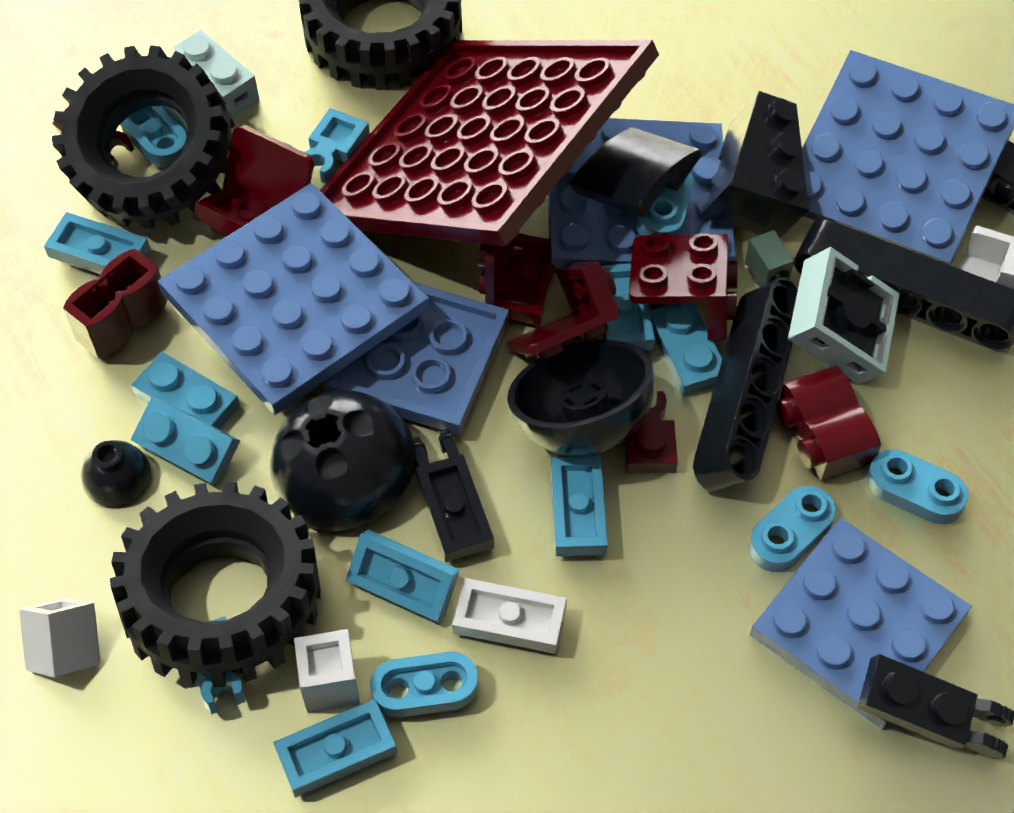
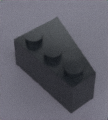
M758 91L729 124L718 158L721 162L717 173L712 177L709 186L712 190L708 201L702 208L700 216L759 235L775 230L778 237L781 238L809 211L797 104Z

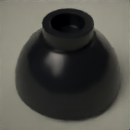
M122 440L103 441L91 449L84 458L80 478L85 494L92 501L104 506H120L135 500L145 491L150 482L151 467L144 453L133 444Z

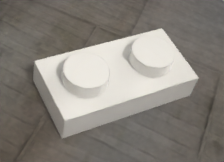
M464 578L452 624L453 633L556 654L567 598Z

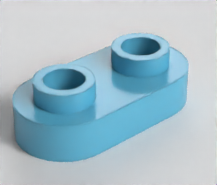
M147 106L130 114L120 124L122 132L129 137L133 145L152 164L159 167H169L181 155L187 141L184 128L162 106Z
M691 172L678 191L664 187L643 218L637 216L636 228L640 235L655 233L663 235L680 234L694 184Z
M892 449L880 452L872 460L867 474V484L876 497L935 524H948L958 519L968 501L967 487L958 476L900 450ZM888 468L898 469L902 471L903 474L895 475L891 473ZM940 488L949 493L950 496H941L935 489Z
M802 486L790 492L754 527L749 542V553L752 560L762 569L771 572L785 571L795 565L830 530L836 513L835 503L831 496L815 486ZM802 505H813L818 511L808 512ZM773 535L780 536L784 539L785 543L774 544L768 537Z
M443 652L389 660L381 664L372 675L370 682L372 699L376 700L383 714L395 718L461 709L471 703L477 694V668L469 657L459 652ZM449 679H456L461 683V686L454 691H448L442 687L443 683ZM397 686L405 687L408 690V693L402 698H393L389 695L390 691Z

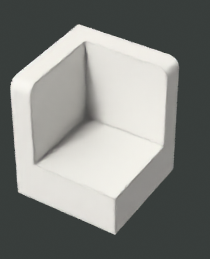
M976 226L965 251L960 269L1014 289V237Z
M61 598L19 609L24 662L28 672L59 677L97 666L100 663L94 602Z
M348 629L294 638L300 690L307 713L359 704V692L355 678Z

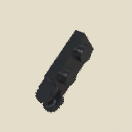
M446 428L438 431V444L445 459L429 463L427 450L420 436L414 437L416 478L445 562L493 549V534L463 454L459 455L451 430Z
M881 654L870 658L857 708L952 748L963 747L993 759H1004L1006 757L1007 743L985 732L970 730L972 718L974 717L1000 727H1011L1014 722V711L1007 708V706H1002L1000 703L992 700L979 699L976 693Z

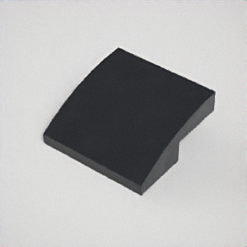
M631 127L611 138L593 153L569 181V185L579 195L643 218L664 187L678 191L703 154L697 148Z

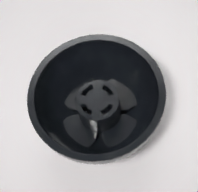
M616 340L579 342L565 346L566 349L549 358L536 359L516 376L509 388L507 401L510 411L519 427L531 440L541 447L560 455L590 457L603 454L620 446L641 426L652 403L654 394L652 361L646 352L630 343Z
M337 390L319 394L296 407L277 431L270 454V475L274 491L278 499L282 497L289 503L291 516L295 518L301 515L306 525L311 528L325 531H343L360 527L387 512L405 492L415 468V443L405 421L384 401L372 395L351 390Z

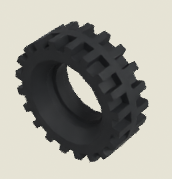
M298 0L305 46L308 53L313 52L314 63L319 68L329 64L330 77L337 81L344 74L350 76L351 85L357 88H361L364 81L375 82L376 90H386V82L399 80L401 88L410 86V77L418 73L422 76L439 55L449 48L453 40H460L459 33H462L461 0H399L416 8L421 13L419 19L412 25L393 32L376 33L352 29L343 22L348 12L359 4L371 0Z
M150 45L148 55L141 56L135 46L124 47L125 58L114 61L109 53L100 56L102 68L92 74L84 67L78 73L79 77L84 81L79 89L75 91L66 87L62 97L68 102L69 106L66 112L55 111L53 121L62 130L60 135L52 136V146L62 157L56 160L60 170L70 179L69 183L103 216L106 217L109 214L119 224L128 227L131 220H135L144 229H154L155 219L164 218L171 226L180 223L177 212L189 207L194 213L195 203L206 192L212 195L222 190L216 183V179L220 173L225 174L232 139L231 128L236 127L234 117L226 107L227 103L205 71L197 63L192 66L184 54L175 51L172 57H167L160 46ZM164 105L175 109L183 116L188 127L187 141L181 155L167 169L149 177H132L121 173L115 167L110 155L111 141L118 126L130 114L147 106Z
M225 481L223 492L208 493L206 483L194 485L196 495L180 499L176 491L165 495L166 508L157 513L148 506L139 513L143 524L139 531L129 527L125 529L121 538L126 552H113L111 564L116 577L110 578V586L126 637L130 638L134 652L141 661L149 656L154 671L163 677L172 668L178 669L181 683L184 685L194 686L198 677L197 672H200L201 675H204V673L210 674L214 688L226 687L225 671L242 672L246 683L257 679L255 670L257 665L268 661L276 669L285 663L282 649L287 644L295 647L294 638L305 636L304 623L311 625L316 623L318 617L316 599H321L320 581L313 538H308L307 525L301 515L292 519L290 505L286 500L280 497L271 505L267 501L266 490L258 486H254L249 495L240 494L237 482ZM234 556L251 560L260 566L267 576V588L263 597L248 611L228 620L202 622L186 618L175 611L171 603V590L176 580L190 567L210 558Z

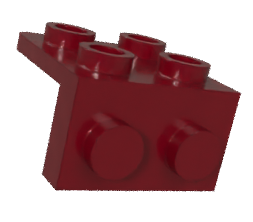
M241 125L235 128L232 133L222 190L195 203L193 219L209 226L211 231L216 234L228 236L309 185L312 179L314 160L309 154L249 126Z
M519 233L507 246L481 244L478 254V266L484 268L481 273L478 292L481 295H485V303L508 309L510 320L540 326L556 274L555 265H551L550 239Z
M655 233L635 237L632 248L629 300L635 304H707V340H727V320H737V292H728V289H737L738 261H728V234L663 235Z
M571 262L555 269L572 313L508 341L507 344L510 351L525 354L526 357L537 355L538 359L541 360L564 351L566 348L563 342L580 336L582 340H588L609 330L607 323L621 317L612 296L616 294V285L608 269L605 267L601 268L600 262Z

